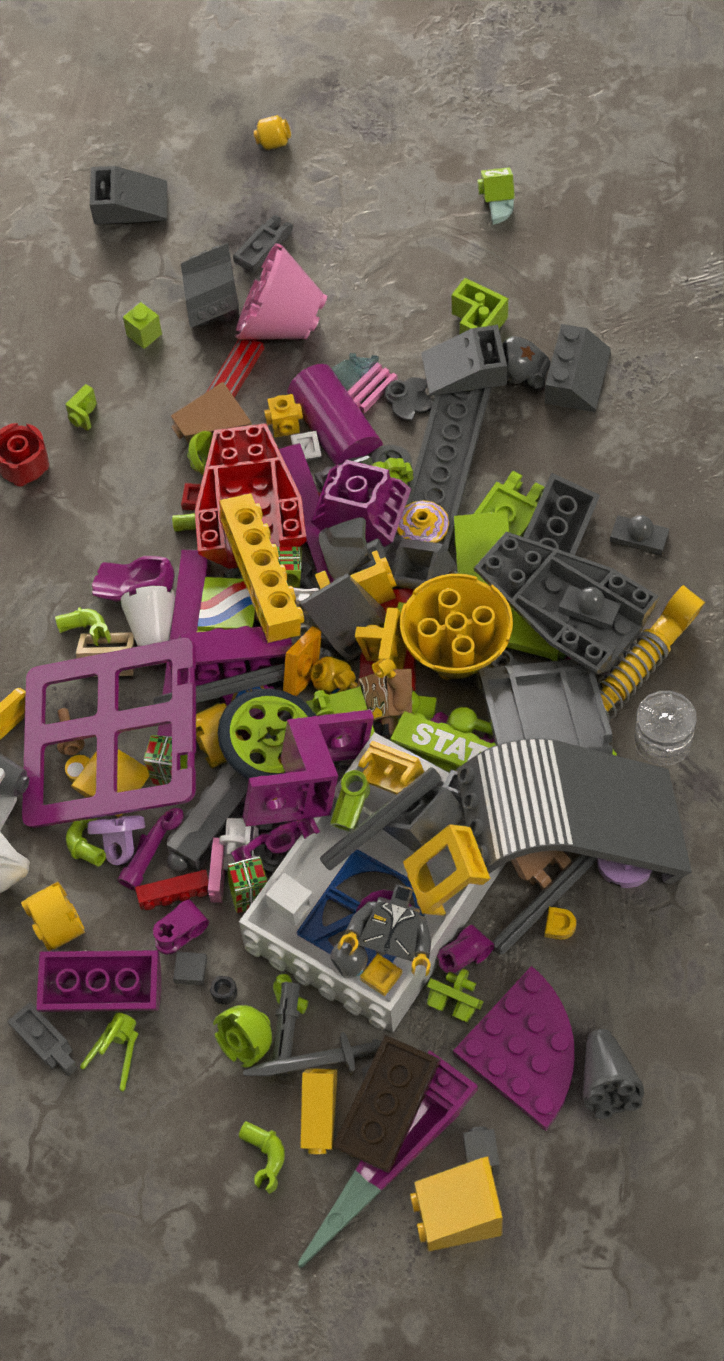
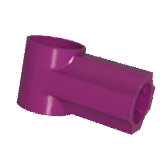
M469 925L460 933L455 941L440 949L437 955L440 967L446 973H455L473 961L479 964L490 955L494 949V943L474 925Z

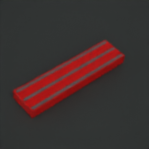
M238 339L207 392L221 382H224L235 398L263 352L264 343L255 340Z

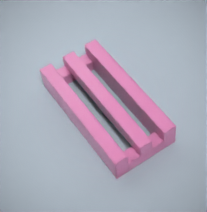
M377 362L348 393L361 412L365 413L385 394V389L389 383L397 380V375L395 373L390 374L387 368L382 369L381 364ZM385 378L386 380L361 404L360 402Z
M213 838L208 883L210 901L215 903H222L225 880V870L223 869L225 845L219 843V838Z

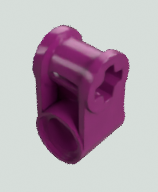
M191 900L183 901L154 925L155 947L162 954H173L190 940L201 935L207 929L209 920Z

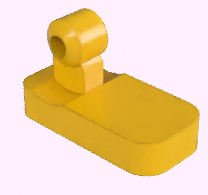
M16 688L0 702V740L25 718L26 691L22 688Z

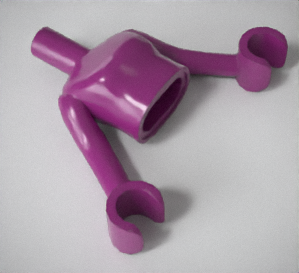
M313 817L305 820L287 821L286 824L276 827L269 834L259 835L248 844L233 850L231 855L235 862L252 858L250 852L262 844L267 845L268 849L273 853L285 852L294 846L301 834L306 839L314 833L318 834L320 830Z

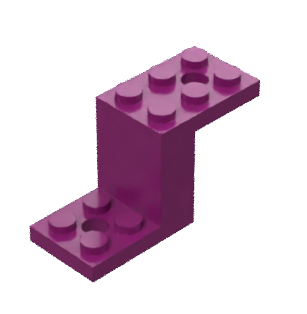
M371 710L288 719L281 754V762L285 774L249 778L243 813L245 826L330 816L338 780V774L333 761L356 759L370 739L374 720Z

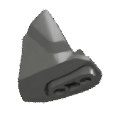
M361 517L325 528L319 533V542L325 562L334 580L347 573L352 575L374 566L376 563L372 552L376 550L380 559L386 557L392 571L398 546L404 538L396 535L393 542L385 547L382 546L378 538L367 543L365 540L366 520Z

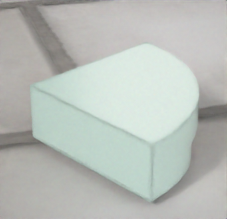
M514 199L489 202L493 224L505 221L512 214Z

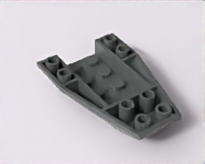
M507 531L474 567V571L489 586L494 585L504 595L509 605L549 645L596 674L609 671L641 633L659 600L657 594L613 568ZM569 585L581 590L587 587H595L601 590L604 598L621 604L611 630L558 612L559 605Z

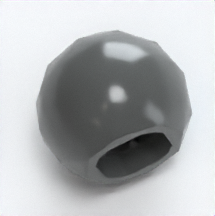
M345 942L340 950H338L337 943L330 955V959L336 969L344 978H354L360 975L365 970L368 961L365 948L358 945L353 955H349L352 946Z

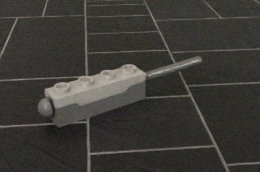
M283 710L278 717L282 721H287L292 716L288 711ZM267 733V735H266L265 738H266V739L272 738L273 741H274L277 736H276V735L271 736V735H269V733ZM254 752L250 754V759L257 764L263 755ZM229 763L220 768L212 786H207L204 789L199 803L195 808L188 810L183 824L168 837L167 848L169 855L167 863L173 871L180 872L187 867L194 872L200 871L211 857L213 838H220V836L226 835L227 818H240L243 814L249 780L237 773Z

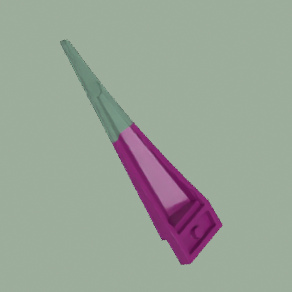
M428 1051V1054L439 1058L441 1062L390 1173L388 1174L360 1161L328 1216L298 1262L299 1268L307 1264L459 1116L460 1111L478 1091L477 1084L432 1051Z

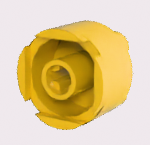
M218 703L196 714V741L200 749L207 753L208 757L205 759L212 769L227 762L220 749L217 734L219 720L226 708L225 703ZM236 731L237 738L244 741L243 737Z
M58 881L21 902L26 914L32 917L35 923L32 925L34 932L39 940L43 941L48 951L55 950L85 933L83 923L75 907L65 897L67 893Z

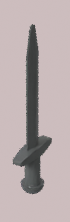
M342 1032L340 1035L341 1048L264 1062L245 1070L243 1075L271 1076L343 1061L350 1074L353 1075L355 1072L354 1058L376 1054L381 1041L373 1039L372 1043L351 1046L347 1036Z

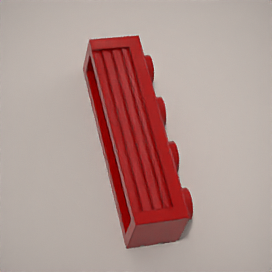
M205 869L137 886L135 888L141 910H151L155 906H168L175 901H186L191 897L206 896L208 894L209 880Z

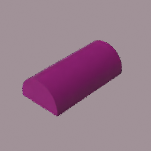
M312 365L302 370L291 381L287 394H293L295 404L300 403L303 420L311 431L317 432L318 442L335 466L351 458L363 457L383 446L382 440L329 365Z
M158 950L39 952L36 1007L38 1012L159 1010L161 1000V962Z

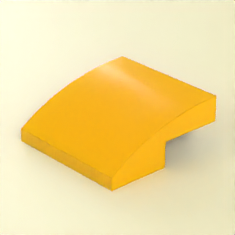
M118 749L117 792L141 789L150 776L146 766ZM97 751L71 785L73 789L85 798L93 797L96 793Z

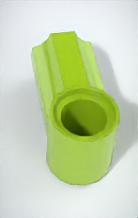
M358 770L348 771L342 777V788L330 822L331 826L346 832H351L357 827L364 802L370 794L367 778ZM355 781L363 783L359 791H349L351 783Z

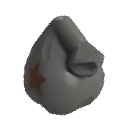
M511 336L505 339L502 346L507 364V382L519 384L526 380L528 385L534 389H544L545 375L551 365L548 356L525 338Z

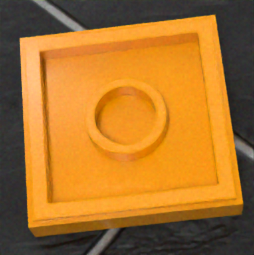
M312 626L286 652L283 691L298 696L312 681L310 677L311 669L314 663L319 661L320 628Z

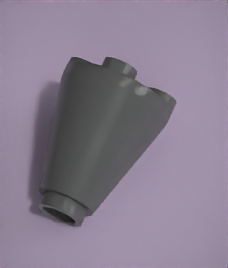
M607 1029L592 1031L588 1035V1041L586 1042L583 1084L584 1105L589 1111L594 1112L595 1117L598 1119H607L614 1113L626 1110L634 1111L641 1108L644 1096L643 1083L616 1038Z

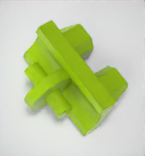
M464 968L460 971L459 975L448 972L446 980L454 983L453 988L430 978L427 987L431 988L427 1005L443 1011L449 996L457 999L458 1002L452 1016L465 1022H469L476 1008L481 1010L484 1001L462 992L463 988L473 992L476 987V983L467 980L469 971Z

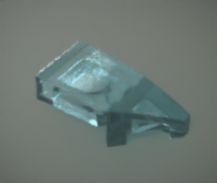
M349 353V360L340 362L332 367V370L347 390L356 384L377 362L379 363V357L372 355L371 358L357 357L356 353Z

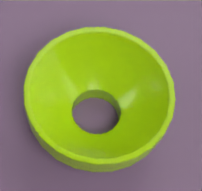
M209 431L197 433L189 442L187 457L190 460L192 469L201 475L204 474L213 433Z

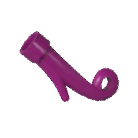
M177 807L169 809L158 819L147 836L145 834L140 835L134 857L129 865L123 868L117 878L121 885L133 891H136L135 887L141 885L144 879L143 875L166 831L174 830L182 823L184 817L182 809Z

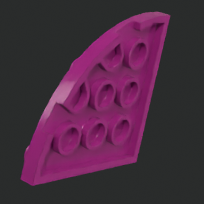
M531 966L453 1050L455 1057L544 1131L548 1130L562 1109L570 1088L575 1058L574 1040L569 1018L560 998L536 969Z

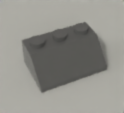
M561 324L545 384V404L596 412L611 348L587 328Z

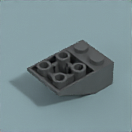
M118 166L91 167L90 209L93 223L110 224L167 220V180Z
M498 325L472 328L421 352L430 396L507 385V364Z
M348 573L336 578L329 585L313 592L309 597L301 601L302 606L326 638L347 661L363 653L355 638L356 627L377 625L384 628L385 609Z

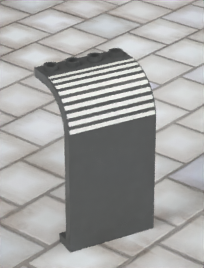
M543 738L514 740L493 746L480 752L457 768L466 827H471L489 874L515 858L542 851L573 852L658 871L662 874L663 882L673 884L692 872L669 769Z

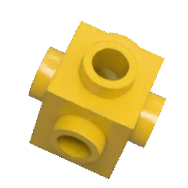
M293 394L279 395L267 399L268 410H264L267 426L272 425L274 438L300 433L298 419H303L300 403L295 404Z

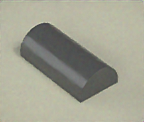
M551 473L523 537L575 555L600 495Z

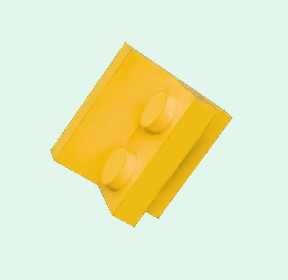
M387 608L384 628L377 625L356 627L355 638L367 661L390 659L394 662L395 669H404L407 648L401 637V613L398 608Z

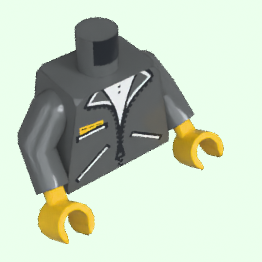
M396 884L391 900L379 897L377 902L371 901L365 904L353 915L345 932L346 935L338 943V950H340L343 943L347 942L352 946L349 955H353L358 945L412 961L411 972L413 975H415L416 966L423 965L426 968L425 976L429 975L432 938L427 920L419 915L420 909L409 906L413 889Z

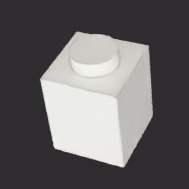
M285 872L279 879H274L266 889L265 895L268 907L294 926L302 920L314 905L313 893Z

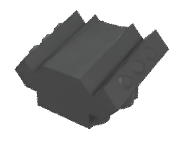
M228 242L220 246H214L211 250H205L199 255H193L189 259L180 262L190 328L196 325H205L211 321L221 320L228 322L239 317Z

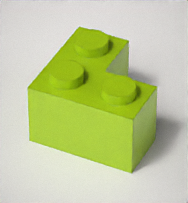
M467 278L463 279L451 295L452 314L462 319L460 321V334L472 328L498 325L500 329L508 318L507 297Z

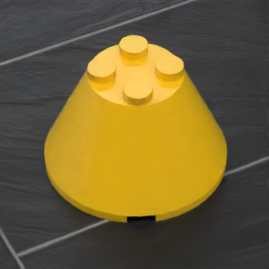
M446 574L422 583L413 591V595L407 603L403 605L400 614L401 637L408 651L420 663L437 672L445 680L470 677L496 660L507 647L513 628L511 608L504 595L494 585L489 586L477 580L476 576L467 574Z

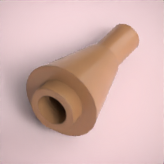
M62 708L58 710L59 722L70 720L68 709ZM81 739L57 744V749L62 754L75 755L84 748L85 742Z

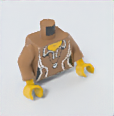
M380 659L372 665V670L375 674L359 678L358 683L355 682L356 676L351 670H345L336 676L333 680L334 684L341 690L346 689L348 686L351 689L361 687L367 709L371 710L373 714V722L382 723L384 737L392 736L398 725V719L402 717L404 711L412 713L413 689L411 669H395V664L392 660Z

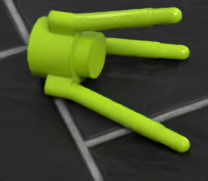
M115 1013L111 1023H108L104 1033L87 1054L80 1068L85 1069L98 1051L100 1055H103L112 1041L118 1044H124L125 1041H128L119 1087L120 1091H124L134 1043L138 1036V1033L134 1031L137 1024L136 1021L126 1014Z

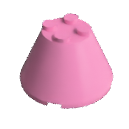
M276 243L261 266L263 268L260 276L261 279L260 281L254 280L236 327V331L240 333L235 335L240 340H306L319 322V317L316 314L319 309L323 308L327 295L322 293L281 244Z

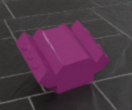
M345 460L344 464L336 465L329 470L311 523L322 531L325 528L361 517L366 520V542L369 543L378 538L382 546L385 547L394 540L411 488L402 480L390 477L388 469Z

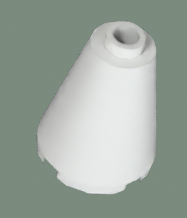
M148 586L136 589L137 594L130 597L129 592L125 593L121 597V606L137 646L169 641L175 604L174 590L171 589L169 593L167 592V587Z

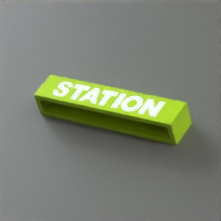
M404 711L390 738L391 742L448 773L451 770L457 771V768L480 752L496 746L495 742H486L475 734L462 733L454 730L446 723L438 724L428 720L419 713L412 714Z

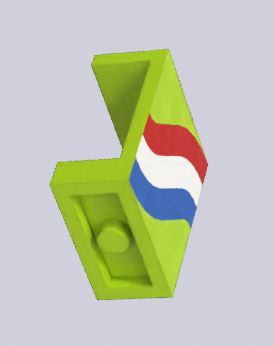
M205 577L197 626L198 631H211L216 628L224 630L237 629L242 626L254 627L256 611L244 580L238 578Z

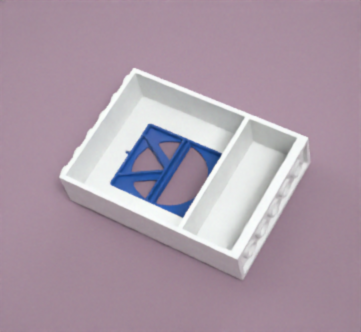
M375 732L346 771L347 773L351 770H358L363 773L368 763L364 768L359 767L358 764L373 740L418 757L424 771L430 767L436 769L442 778L441 782L436 786L442 787L449 775L443 769ZM340 780L336 785L331 815L314 818L320 832L318 834L314 833L306 839L301 834L243 915L239 925L244 947L250 954L256 957L260 955L265 957L277 970H287L294 975V978L299 983L305 986L310 984L319 989V993L326 999L331 1001L334 999L344 1004V1008L350 1013L357 1016L361 1014L368 1018L369 1022L377 1029H387L393 1033L438 966L439 959L437 955L440 949L456 939L505 864L489 874L491 879L484 885L468 884L442 904L446 913L443 916L422 914L413 890L412 897L415 907L420 909L419 915L427 920L432 938L429 975L425 976L426 968L423 965L416 966L415 975H413L411 972L412 961L386 954L383 957L401 968L403 974L385 997L360 981V975L354 978H344L330 959L331 951L334 947L330 944L328 938L348 928L360 902L339 891L336 887L354 875L374 871L390 874L401 880L407 887L413 889L407 877L403 861L415 852L382 829L334 869L328 870L320 861V856L350 833L330 825L342 788ZM360 781L351 783L349 791H359L363 783ZM369 784L370 794L364 802L357 826L396 795ZM465 816L460 820L459 826H466ZM448 846L427 862L435 886L457 870ZM284 872L313 893V907L296 926L267 905L265 894L268 885L274 879H279ZM328 899L353 912L328 926H323V911ZM364 947L368 955V966L376 956V950Z

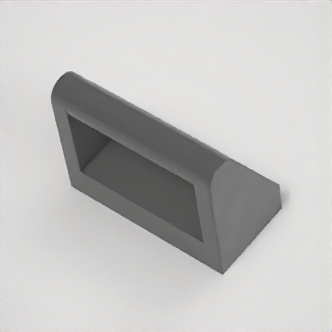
M404 538L398 546L392 569V575L397 585L395 587L415 590L429 579L448 574L455 561L444 544ZM414 565L429 568L427 580L407 578L406 576Z

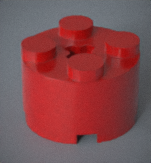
M12 423L0 429V475L4 479L13 482L16 486H24L28 482L36 480L49 468V457L42 433L38 428L27 423V426H18V423Z

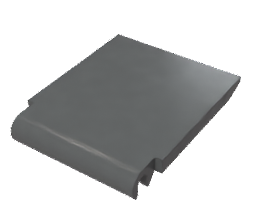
M568 659L486 668L478 671L495 745L514 740L543 738L613 755L612 745H609L612 742L613 734L595 674L577 661Z

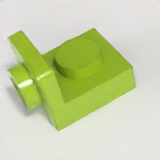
M85 384L65 405L68 420L74 426H80L88 431L91 428L88 414L94 410L97 402L94 389Z

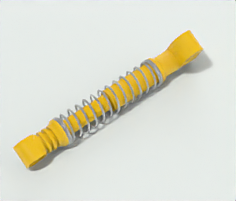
M684 585L673 595L650 629H645L636 638L637 644L632 643L630 645L631 651L624 652V659L619 658L617 661L618 665L612 666L611 673L604 674L605 680L597 682L609 723L610 718H614L617 711L623 709V703H627L630 696L636 693V688H640L643 681L649 678V673H653L656 666H659L662 660L668 656L671 651L670 646L698 616L704 606L705 601ZM617 702L621 703V706L618 709H616L615 704ZM610 710H613L614 715L609 716L608 712Z

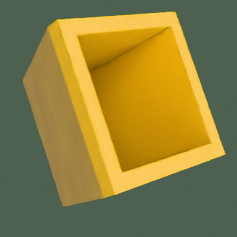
M488 1157L474 1160L414 1182L415 1193H411L410 1197L413 1211H420L422 1223L417 1224L420 1242L427 1243L428 1252L502 1236V1213Z

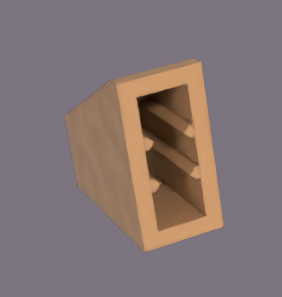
M221 382L171 415L174 425L171 426L172 430L179 440L184 438L188 445L191 438L201 431L214 433V430L252 425L224 382Z

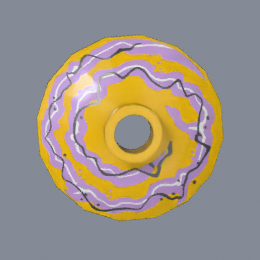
M424 500L412 502L405 506L397 533L405 539L438 543L448 532V514L441 506L434 502Z

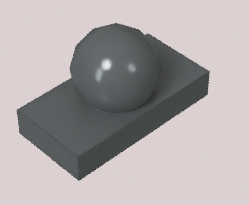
M617 515L610 536V542L662 555L670 528L654 525L650 518L644 515H637L632 518Z
M569 585L559 605L558 612L611 630L621 604L604 598L601 590L595 587H587L581 590Z

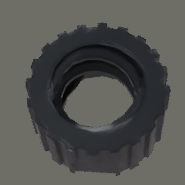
M219 976L211 982L210 993L215 1002L227 1005L236 999V995H238L237 986L230 976ZM221 985L230 987V991L226 994L217 993Z

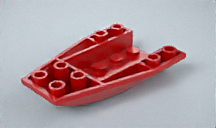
M266 423L214 430L195 507L197 547L200 556L228 569L239 567L219 518L220 500L251 494L255 504H260L262 510L261 520L263 524H268L271 544H276L277 547H300L307 541L302 497Z

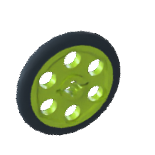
M256 689L235 698L224 709L219 720L217 732L219 746L226 761L241 776L249 780V778L285 774L284 767L279 762L278 756L282 754L287 721L279 719L277 713L281 710L288 711L292 719L316 716L312 709L297 696L282 690ZM254 708L260 709L264 713V718L254 719L250 716L249 711ZM239 729L246 730L251 738L246 741L240 740L235 732ZM267 733L271 736L276 735L275 741L272 738L266 739ZM254 752L262 754L265 762L262 764L252 762L250 754Z

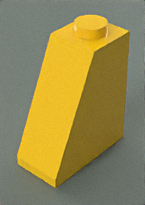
M307 1068L302 1073L301 1148H308L309 1154H326V1149L333 1148L338 1069Z

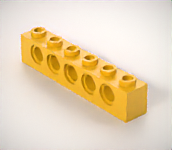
M251 494L220 500L219 518L267 642L270 643L299 636L301 623H304L303 611L301 607H296L294 589L292 585L288 586L286 582L287 573L283 564L280 565L278 562L276 544H271L268 524H263L261 520L262 510L260 504H255Z

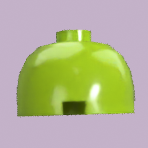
M238 1005L231 1007L219 1014L213 1021V1026L217 1024L219 1030L215 1033V1038L220 1048L233 1062L237 1058L244 1062L241 1065L242 1067H251L261 1060L272 1044V1030L268 1017L251 1006Z

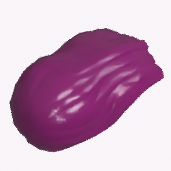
M143 556L130 564L103 562L97 571L98 575L94 577L92 595L118 602L121 601V597L125 593L129 592L130 597L137 594L136 589L141 587L164 586L167 587V592L170 593L175 579L173 566L166 557Z

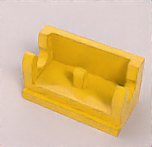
M373 740L358 764L359 767L364 768L368 763L363 774L370 785L395 795L425 772L418 757Z

